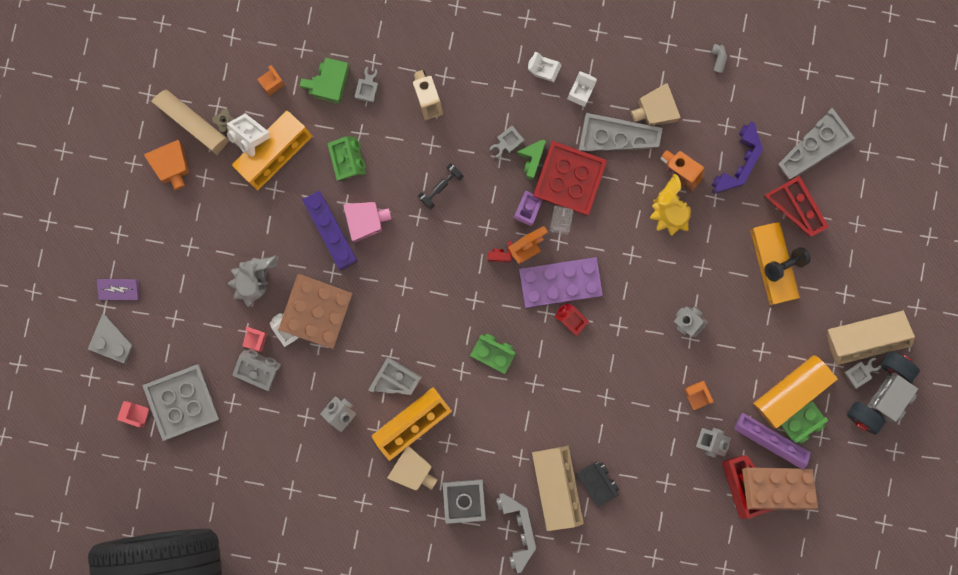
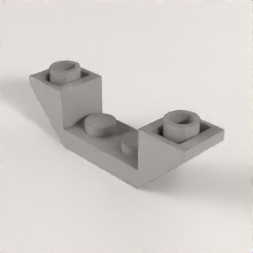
M499 493L500 498L496 499L499 510H503L504 514L515 511L520 512L516 517L518 525L523 526L524 534H521L523 546L527 545V548L513 551V557L509 558L512 569H516L517 573H521L536 549L527 507L505 493Z

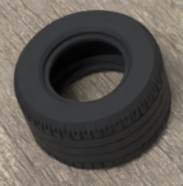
M207 528L168 531L107 541L94 545L88 553L90 575H222L219 540L217 534Z

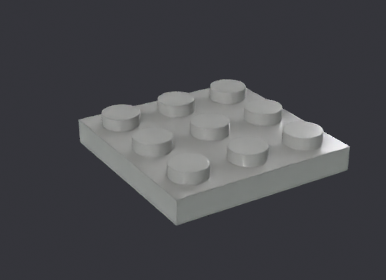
M200 364L142 385L162 441L220 420Z

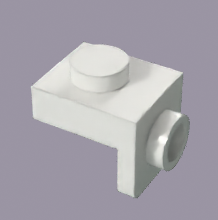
M535 52L529 60L528 70L535 77L554 82L562 65L558 61L542 57L540 53Z
M580 71L567 99L585 107L597 79Z

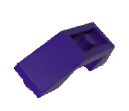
M752 121L747 126L743 125L739 132L741 136L739 142L752 150L748 149L743 158L746 160L744 166H739L734 175L737 179L726 173H723L720 177L716 176L711 185L714 187L712 193H721L745 184L763 150L755 123Z

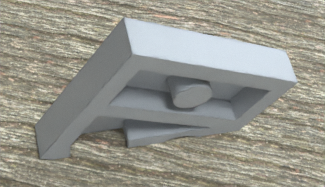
M102 314L88 350L126 364L133 345L109 320V317Z
M387 357L368 390L370 392L378 391L411 395L422 377Z

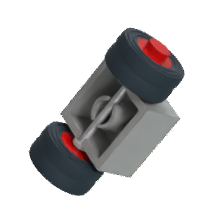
M890 351L881 363L883 369L892 376L886 377L867 406L860 402H855L847 413V417L855 423L854 425L857 428L875 435L880 432L885 422L900 421L906 413L904 410L906 406L912 404L917 397L915 393L918 388L912 385V383L920 373V369L909 357Z

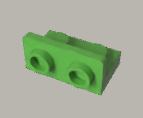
M346 136L327 143L337 181L366 174L365 162L360 152L361 146L356 137Z
M487 333L485 336L480 335L470 356L505 374L516 354L513 351L514 347L507 343L501 345L495 342L497 338Z
M810 401L780 426L793 443L799 442L802 444L810 438V433L813 431L817 433L825 428L826 425L824 423L828 419L821 414L814 402Z

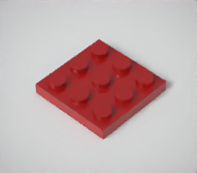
M552 141L532 197L588 216L607 160Z

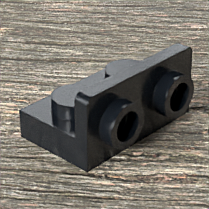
M595 461L576 474L595 505L600 507L612 498L619 496L616 492L619 488L614 480L610 481L606 474L609 472L603 462L599 464L598 461Z

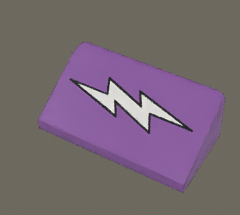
M97 279L99 300H139L138 280Z

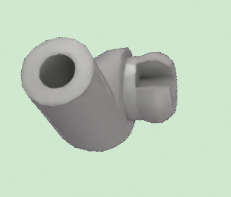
M714 44L711 52L717 55V60L713 70L723 73L727 61L725 47Z

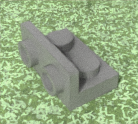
M245 349L239 355L232 376L269 391L281 364L273 358L258 354L255 350Z

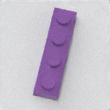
M742 413L739 416L734 430L804 470L808 464L811 452L748 415Z

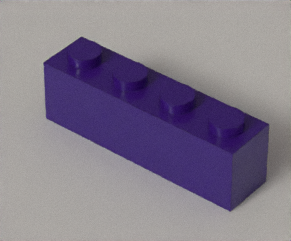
M320 190L302 199L339 270L342 271L357 263L358 261Z

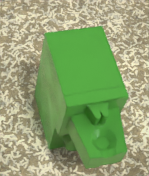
M325 57L324 63L321 62L319 67V74L321 76L312 77V80L301 78L300 88L309 90L308 94L313 95L316 99L340 104L350 68L349 64Z

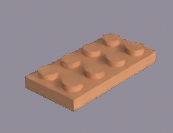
M742 469L747 509H818L813 469Z

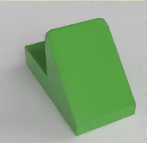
M540 140L517 152L518 156L531 160V162L527 161L524 172L527 173L526 179L534 180L545 146V140Z

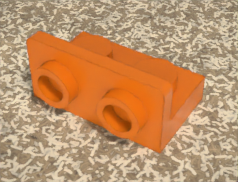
M545 226L527 234L508 247L518 264L541 252L537 244L544 240L542 236L548 233Z

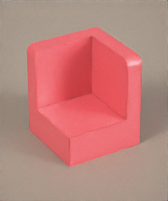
M246 327L247 333L242 346L262 352L268 334Z
M123 401L117 420L137 427H144L150 409L130 401Z

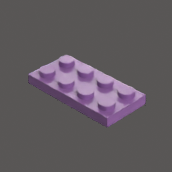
M597 257L519 269L525 308L603 296Z

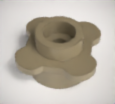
M223 109L219 115L213 116L212 121L218 125L219 131L226 132L227 123L235 118L229 115L227 109Z

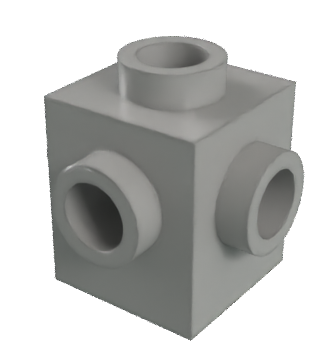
M688 306L682 307L675 316L677 318L674 320L678 325L676 328L684 335L688 333L691 337H697L708 324V321L702 317L703 313L695 306L693 308Z
M335 396L320 415L329 424L342 432L356 416V413L351 409L353 405L345 398L341 401Z
M702 428L696 447L705 450V455L714 458L717 455L725 457L731 438L724 435L725 431L716 428L710 431Z

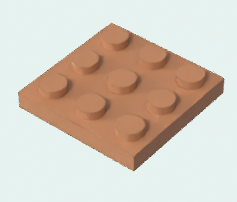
M297 274L278 330L334 349L352 293Z

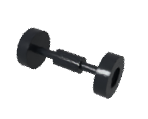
M451 163L446 167L451 174L445 180L442 179L433 188L434 191L428 197L422 192L417 196L430 210L435 207L431 199L448 185L447 182L453 176L459 181L464 177Z
M798 247L792 251L791 258L781 264L776 261L766 264L764 268L765 275L770 281L776 282L783 278V270L794 265L798 267L808 265L811 260L810 254L805 248Z

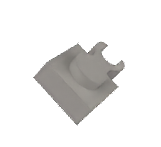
M366 67L364 71L365 80L359 79L355 99L374 103L378 83L373 81L377 77L378 71L375 69V73L369 75V67Z
M511 126L497 137L500 143L492 145L489 151L491 152L495 148L498 149L499 153L495 158H499L505 149L508 153H511L524 142V139Z
M876 358L869 359L866 365L862 361L858 362L843 372L854 389L872 379L870 372L881 368V365H878L876 368L872 367L871 363Z

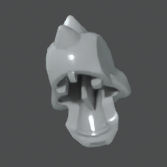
M274 255L263 259H252L247 262H241L239 268L231 269L235 278L229 281L228 285L236 289L234 299L244 300L246 306L250 307L255 300L261 298L266 291V285H268V282H266L268 269L277 266L279 257Z

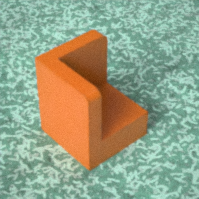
M272 65L268 67L270 71L257 79L269 96L285 86Z
M704 381L683 389L693 410L714 402Z

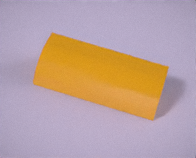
M288 111L267 129L270 132V139L255 146V155L253 157L244 152L232 164L257 191L313 137L306 127Z
M777 222L751 229L750 233L769 305L799 299L800 295L792 267L783 270V278L776 282L770 281L764 271L765 265L772 261L781 264L790 259L781 223Z
M813 355L755 401L753 405L769 425L777 429L838 379L820 358Z
M432 387L371 436L377 447L390 461L450 414L452 410L435 388Z

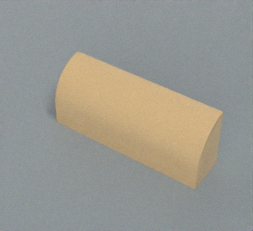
M163 90L153 98L152 102L161 111L214 154L218 155L229 142L223 134L168 90Z
M904 310L831 328L827 331L830 350L836 365L912 347L915 339Z
M569 445L532 452L547 531L573 528L584 524Z

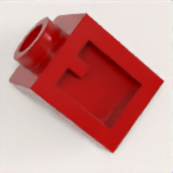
M508 241L509 247L512 245V241ZM509 248L507 253H504V249H492V252H488L487 261L511 263L513 256Z
M569 303L562 305L554 316L575 336L589 323Z

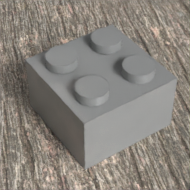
M482 479L442 483L446 524L486 520Z

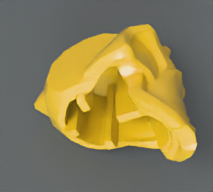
M675 173L665 188L659 193V196L653 200L654 204L652 207L655 211L650 216V219L658 221L657 231L667 228L671 236L679 229L688 231L689 219L691 217L690 207L686 206L687 203H683L682 200H679L680 197L676 195L681 189V182Z

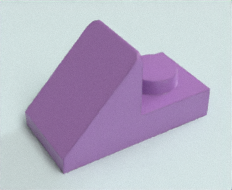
M525 190L513 219L532 226L542 200L532 197L533 194Z

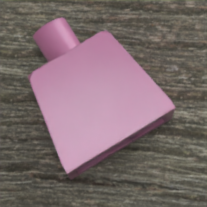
M375 202L344 204L353 243L381 232V222L392 220L389 208L378 211Z

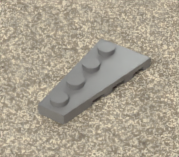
M831 108L815 127L806 134L801 142L778 164V167L787 180L791 181L854 141L855 137L835 110Z
M586 113L579 150L588 152L659 148L663 128Z

